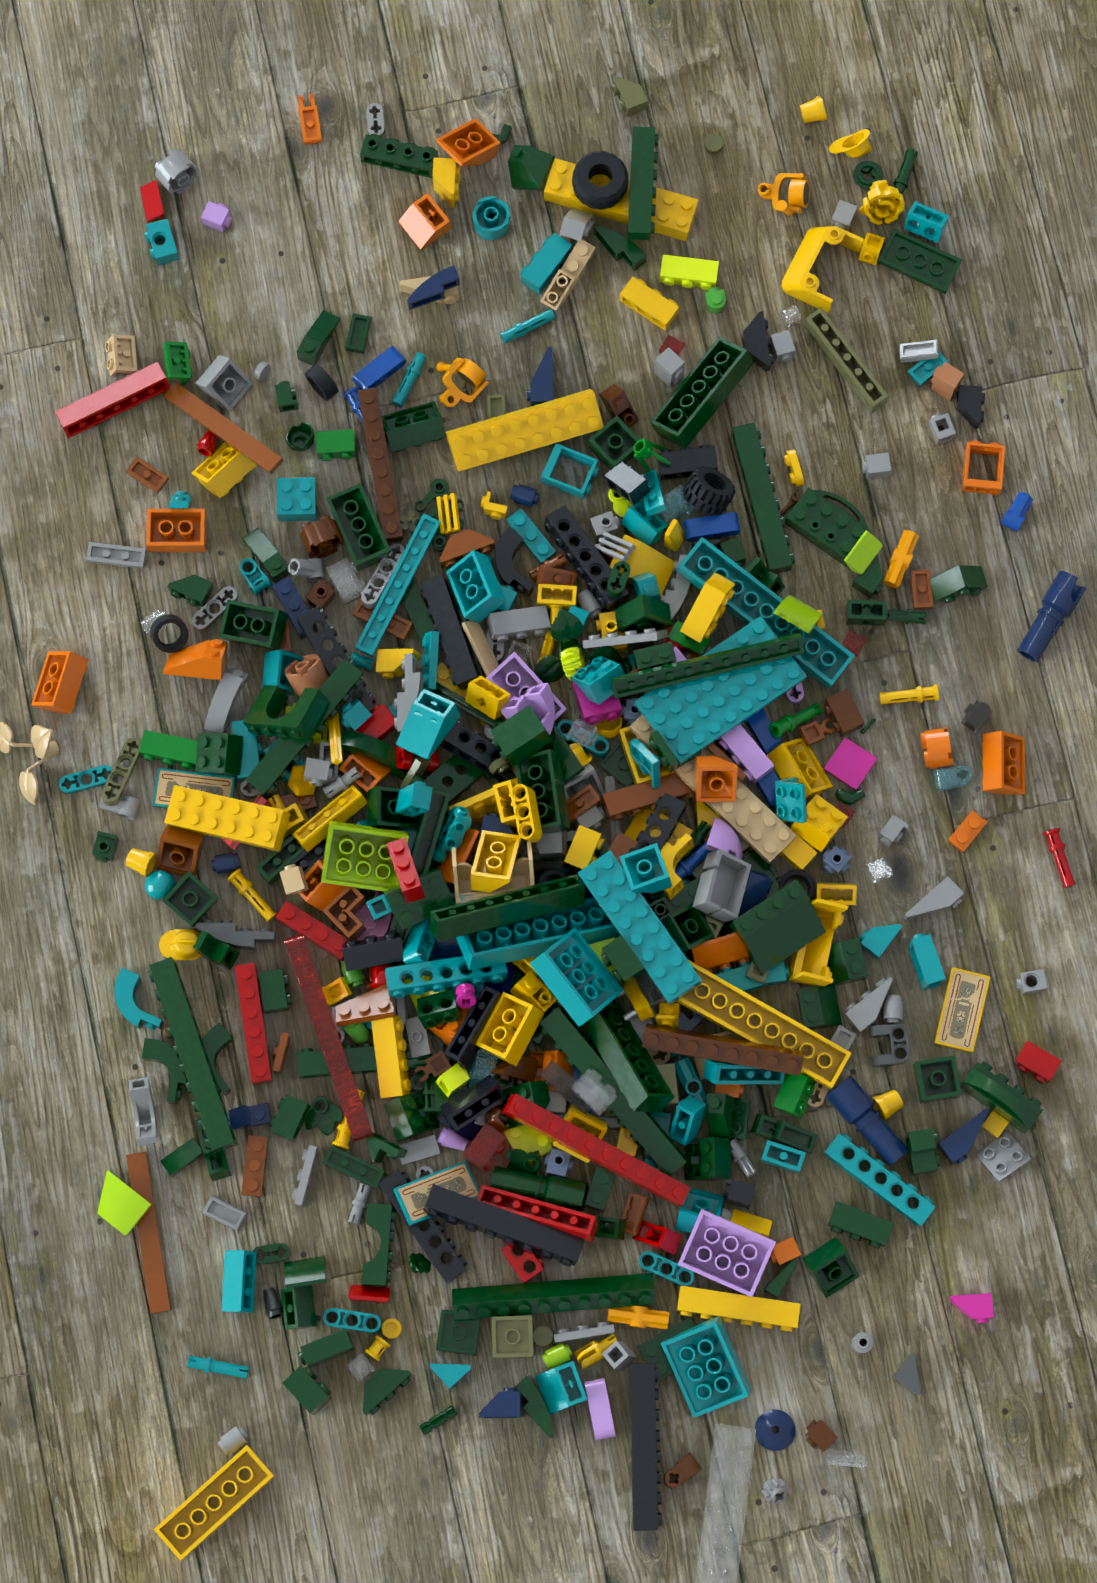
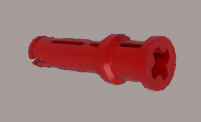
M1055 828L1044 832L1043 835L1047 838L1050 847L1048 848L1049 852L1053 853L1063 887L1067 888L1076 885V883L1074 882L1064 852L1066 846L1065 843H1062L1059 834L1060 828Z

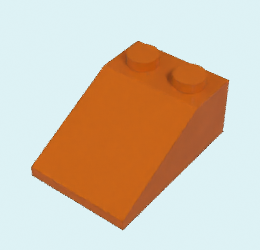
M476 118L436 139V142L460 166L482 165L495 158L501 144Z
M219 639L207 640L170 653L163 674L221 680L227 664L228 642Z

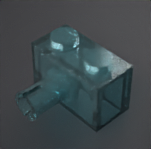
M682 484L664 496L667 510L656 514L668 526L672 520H678L683 515L686 517L694 511V507L684 498Z
M484 1049L479 1050L470 1069H467L470 1081L477 1083L488 1075L494 1078L495 1074L491 1072L497 1066L498 1057L489 1054Z

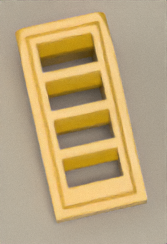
M674 519L665 533L663 545L677 552L685 539V535L678 520Z

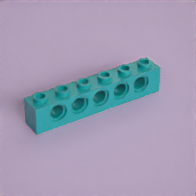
M464 956L385 968L389 997L402 998L407 994L422 995L427 991L441 992L446 988L456 989L458 985L469 983L473 986H480L485 982L491 981L493 983H500L507 979L506 963L488 966L490 968L489 972H483L481 968L469 970ZM469 970L471 974L464 975L461 971ZM449 973L451 974V977L444 978L442 977V974ZM430 976L432 979L430 981H424L422 977ZM404 979H410L412 983L404 984L402 981Z
M839 1133L823 1155L920 1228L935 1209L934 1201L926 1195L922 1197L916 1192L918 1189L910 1183L905 1184L900 1180L902 1177L893 1170L889 1172L884 1168L885 1164L877 1158L875 1160L868 1156L869 1152L865 1148L855 1146L852 1143L853 1140L848 1135H841ZM846 1149L851 1150L853 1158L846 1159L843 1156V1151ZM867 1162L869 1164V1171H861L859 1163ZM876 1174L884 1175V1184L876 1182ZM893 1186H898L901 1189L902 1193L900 1196L892 1194L891 1188ZM908 1199H915L918 1203L917 1208H910L907 1204Z

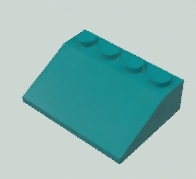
M575 927L530 962L535 972L579 1027L594 1017L624 991Z
M720 1316L700 1323L661 1342L693 1418L750 1395L752 1388Z

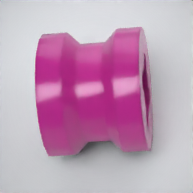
M464 983L456 987V1003L459 1007L470 1008L476 1004L475 987L472 984Z

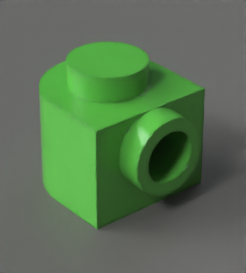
M713 287L708 292H705V302L709 312L718 314L724 310L726 302L724 289L720 290L719 287Z

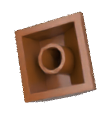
M167 825L160 837L156 869L184 876L189 871L195 876L202 853L204 834Z

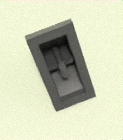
M915 1353L907 1356L892 1379L916 1396L921 1394Z

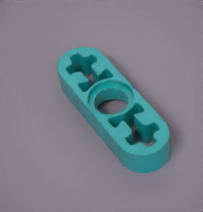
M103 765L65 775L59 780V788L65 794H73L103 786L108 779L102 776L98 777L99 782H96L94 773L97 772L98 776L103 775L105 770L111 773L112 767ZM85 775L92 776V782L88 785L82 783V777ZM78 777V783L80 784V787H77L76 783L70 785V789H67L65 786L63 787V785L66 784L67 780H69L70 783L76 782L75 778Z

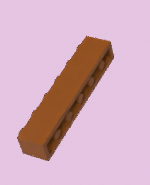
M673 773L660 777L661 786L653 789L651 786L652 780L604 793L601 796V803L607 820L619 821L624 819L625 815L632 814V816H636L649 808L651 811L656 810L655 804L660 796L663 797L665 793L679 800L687 798V800L694 799L696 794L684 781Z

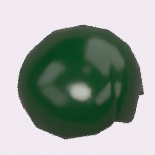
M301 422L298 426H291L286 434V443L291 450L306 451L314 444L315 434L312 426L306 422Z

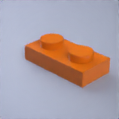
M972 810L951 835L948 842L963 853L984 828L987 821Z

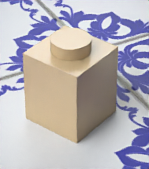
M291 864L285 866L284 871L279 872L286 895L291 896L309 890L302 867Z

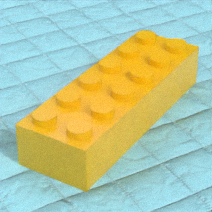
M174 785L164 823L188 831L280 852L290 814L281 809Z
M246 1445L153 1530L177 1558L183 1561L276 1476L251 1447Z

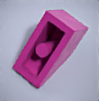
M992 1293L954 1295L949 1297V1301L970 1320H976L977 1324L989 1323V1319L994 1318Z

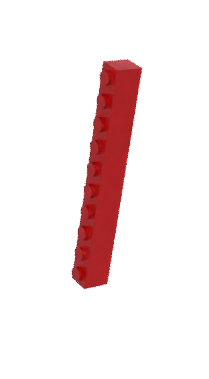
M518 1094L510 1095L502 1111L503 1114L675 1206L683 1205L691 1189L689 1186Z

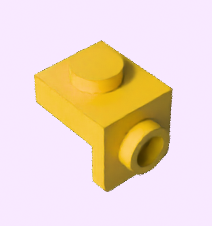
M487 491V495L483 496L481 501L484 514L490 515L491 518L496 520L506 519L507 506L491 503L492 494L490 491Z
M340 977L327 986L317 989L319 1000L325 1007L336 1005L352 995L344 977Z

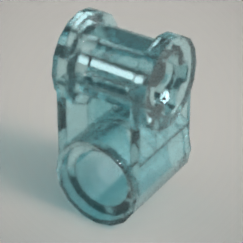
M967 766L942 768L933 771L936 791H945L965 786L969 783L972 772ZM960 772H962L963 775H967L964 780H962L961 777H958Z

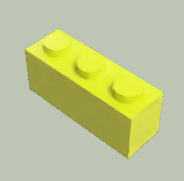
M663 254L659 282L667 286L676 284L682 285L684 288L700 287L702 290H709L716 287L719 261Z

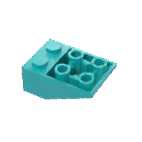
M423 689L412 704L396 746L428 760L460 717L456 703Z

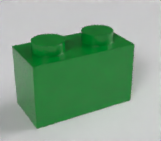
M354 429L315 432L318 460L332 461L333 458L349 460L352 457H356Z
M786 1074L773 1107L782 1113L801 1119L807 1110L810 1095L814 1093L816 1082L803 1074L800 1076Z

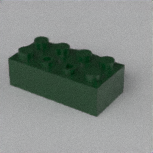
M809 487L786 516L785 525L845 567L848 565L844 559L866 530L871 533L861 513L849 501L834 493L811 490ZM824 498L832 499L847 507L857 517L859 522L854 520L843 508Z
M985 1061L981 1064L977 1062L960 1084L961 1089L991 1111L994 1110L1009 1121V1124L1025 1134L1042 1113L1043 1109L1040 1108L1042 1103L1034 1097L1028 1099L1023 1096L1025 1090L1020 1086L1015 1085L1012 1088L1008 1085L1009 1079L1001 1073L998 1076L990 1072L993 1067Z

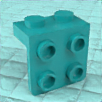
M794 777L775 781L777 817L784 821L805 823L807 821L804 784L798 783V778Z

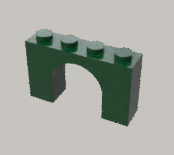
M264 685L243 724L251 734L256 736L266 735L268 737L279 736L281 738L309 739L330 700L319 689L305 688L294 708L283 717L278 718L289 697L278 686Z

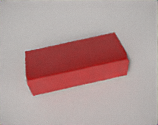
M155 180L140 187L147 223L165 219L158 181Z
M351 1285L348 1298L351 1301L389 1303L390 1288Z

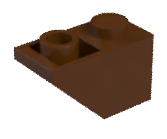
M613 384L599 394L606 409L613 418L618 416L628 428L639 421L624 390Z
M522 1055L517 1066L503 1061L493 1068L491 1073L498 1075V1079L503 1081L513 1080L515 1085L535 1081L539 1060Z

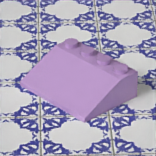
M701 1209L678 1265L753 1297L776 1241Z

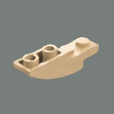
M583 239L582 241H577L540 302L557 311L586 270L596 247Z

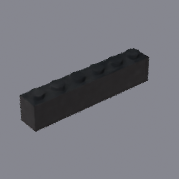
M441 574L422 582L423 590H421V594L424 600L428 602L429 607H427L429 616L434 619L433 629L439 632V646L442 652L445 651L446 658L444 660L448 669H451V681L454 686L464 690L468 688L470 681L481 676L468 637L462 627L463 622L449 582Z

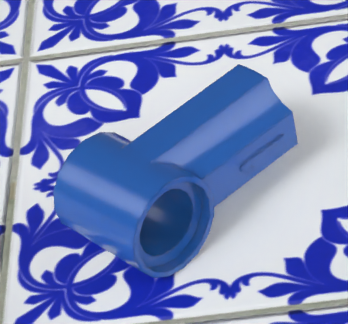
M1019 492L1000 524L1018 532L1025 519V514L1033 502V498L1025 492Z

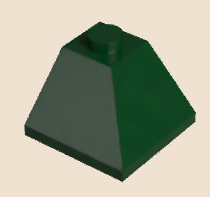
M514 145L508 160L512 188L517 190H542L555 157L529 145Z

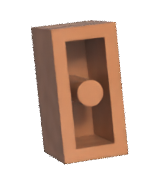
M945 362L942 367L938 366L934 371L933 378L930 381L933 383L931 390L950 401L957 392L959 385H961L964 373Z

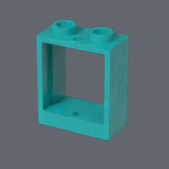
M556 443L542 473L541 483L584 499L585 494L589 495L592 489V478H596L599 473L598 460ZM561 456L590 467L581 489L552 478Z
M920 933L914 935L907 947L922 991L942 985L946 978L931 934L925 935Z

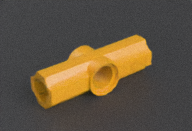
M903 531L899 544L893 552L889 562V569L883 581L888 587L898 589L905 570L907 571L913 557V550L919 538V535L913 531Z
M642 1306L609 1308L607 1322L628 1324V1326L637 1328L650 1327L667 1330L670 1312L650 1310Z

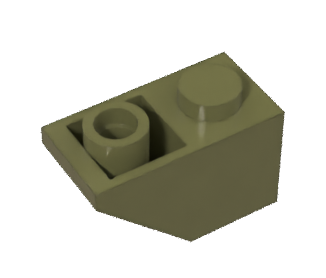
M618 76L613 77L612 92L614 96H618L620 100L618 101L619 107L622 112L625 111L627 117L648 109V99L641 85Z

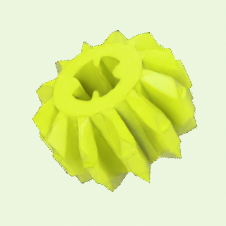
M570 647L561 652L560 659L566 677L571 680V677L576 674L577 670L586 667L584 656L578 647Z

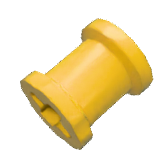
M376 1335L375 1341L365 1352L379 1362L381 1360L380 1356L391 1345Z

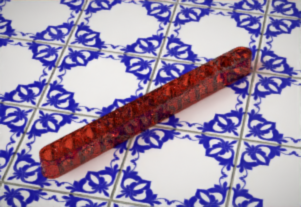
M303 933L284 939L353 1140L356 1142L373 1136Z

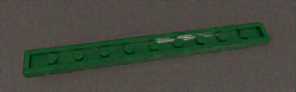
M797 633L610 678L613 696L616 699L804 654L802 635Z

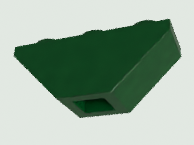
M379 1369L365 1382L363 1413L366 1416L369 1413L374 1415L381 1408L379 1404L383 1400L388 1402L396 1395L394 1391L399 1386L403 1388L411 1381L409 1378L412 1375L410 1371Z

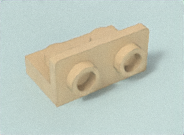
M113 334L105 344V350L108 352L107 369L110 376H115L117 373L132 374L137 372L135 336Z

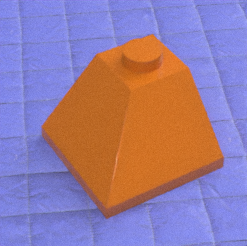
M696 756V802H735L738 766L717 756Z

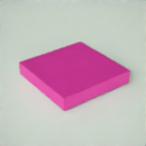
M845 737L823 770L856 791L878 758Z

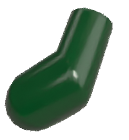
M841 788L836 791L835 796L839 802L852 805L864 798L865 793L861 788L853 793Z

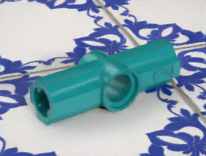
M689 1057L675 1062V1071L687 1097L690 1095L706 1104V1094ZM690 1082H694L697 1085L698 1090L696 1093L689 1092L688 1084Z

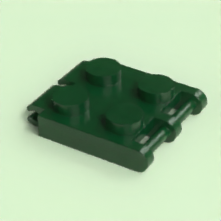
M430 1073L424 1081V1090L422 1091V1095L425 1096L423 1113L444 1114L440 1106L469 1088V1081L464 1087L448 1098L436 1083L440 1075L434 1078L433 1074Z

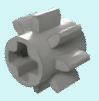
M772 1478L764 1483L761 1492L768 1503H771L773 1500L777 1504L784 1501L788 1489L781 1478L778 1481Z

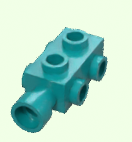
M453 806L449 811L448 818L440 829L439 843L435 847L432 857L434 860L444 862L448 855L447 851L452 852L453 847L457 849L458 846H461L463 836L472 824V819L466 808Z

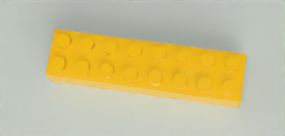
M557 158L554 159L544 189V201L568 208L573 207L628 225L630 179L627 192L619 203L603 210L592 209L582 204L574 193L572 175L576 164ZM598 174L593 176L590 182L596 186H605L611 180L605 175ZM656 187V199L652 198V205H656L655 216H651V222H655L654 232L687 242L698 208V199Z
M588 389L446 431L445 433L455 468L459 472L602 429L604 426L595 393L592 389Z

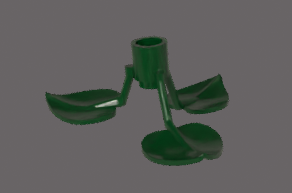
M560 609L550 630L553 639L560 642L558 645L559 656L558 658L554 655L543 657L536 665L534 673L544 683L556 682L561 679L565 672L563 671L562 662H560V654L563 648L567 649L574 647V645L591 660L589 664L593 659L600 656L618 664L621 663L622 658L617 650L611 646L598 647L594 650L593 656L589 655L578 641L575 640L583 631L581 621L572 613Z

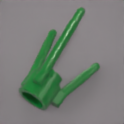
M645 438L635 443L633 448L635 452L634 457L639 460L646 472H650V469L643 458H650L652 455L667 465H671V462L652 449L653 447L663 451L668 448L649 442Z

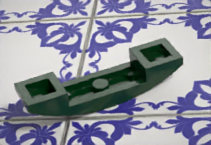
M344 731L341 738L342 749L354 755L359 751L392 768L390 773L404 780L409 770L397 767L396 749L363 733Z

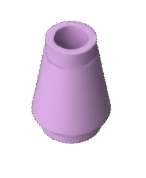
M443 1127L437 1142L441 1143V1146L464 1151L468 1140L451 1128Z

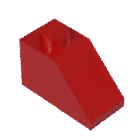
M642 1221L638 1237H632L636 1241L675 1255L682 1236L667 1228Z

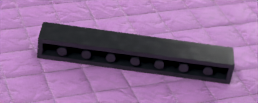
M435 1184L431 1187L423 1209L430 1217L438 1218L439 1216L446 1219V1222L449 1224H461L468 1231H480L488 1238L495 1239L496 1237L502 1239L503 1243L514 1246L515 1244L521 1246L522 1250L533 1253L534 1251L540 1253L541 1257L548 1260L554 1258L559 1260L560 1264L571 1267V1265L575 1266L578 1262L585 1241L583 1238Z
M654 1363L629 1364L633 1531L658 1530V1525H662V1513H658V1504H661V1492H657V1484H661V1471H657V1463H660V1450H656V1442H660V1429L656 1430V1421H659L660 1417L659 1409H655V1401L659 1400V1388H655V1380H659L658 1367H654Z

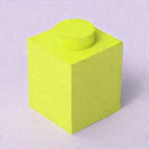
M457 1063L440 1075L436 1083L449 1098L464 1087L470 1078L467 1070L464 1067H460Z

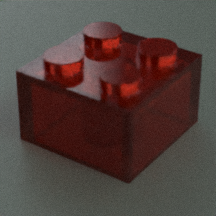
M486 1123L463 1153V1160L482 1174L485 1170L489 1171L495 1163L494 1157L497 1154L501 1155L506 1149V1137Z

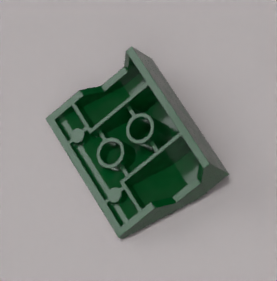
M797 879L728 925L732 931L737 933L746 946L748 956L761 975L826 932L808 895Z

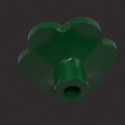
M412 1253L409 1256L412 1272H430L431 1263L428 1259H425L423 1254Z

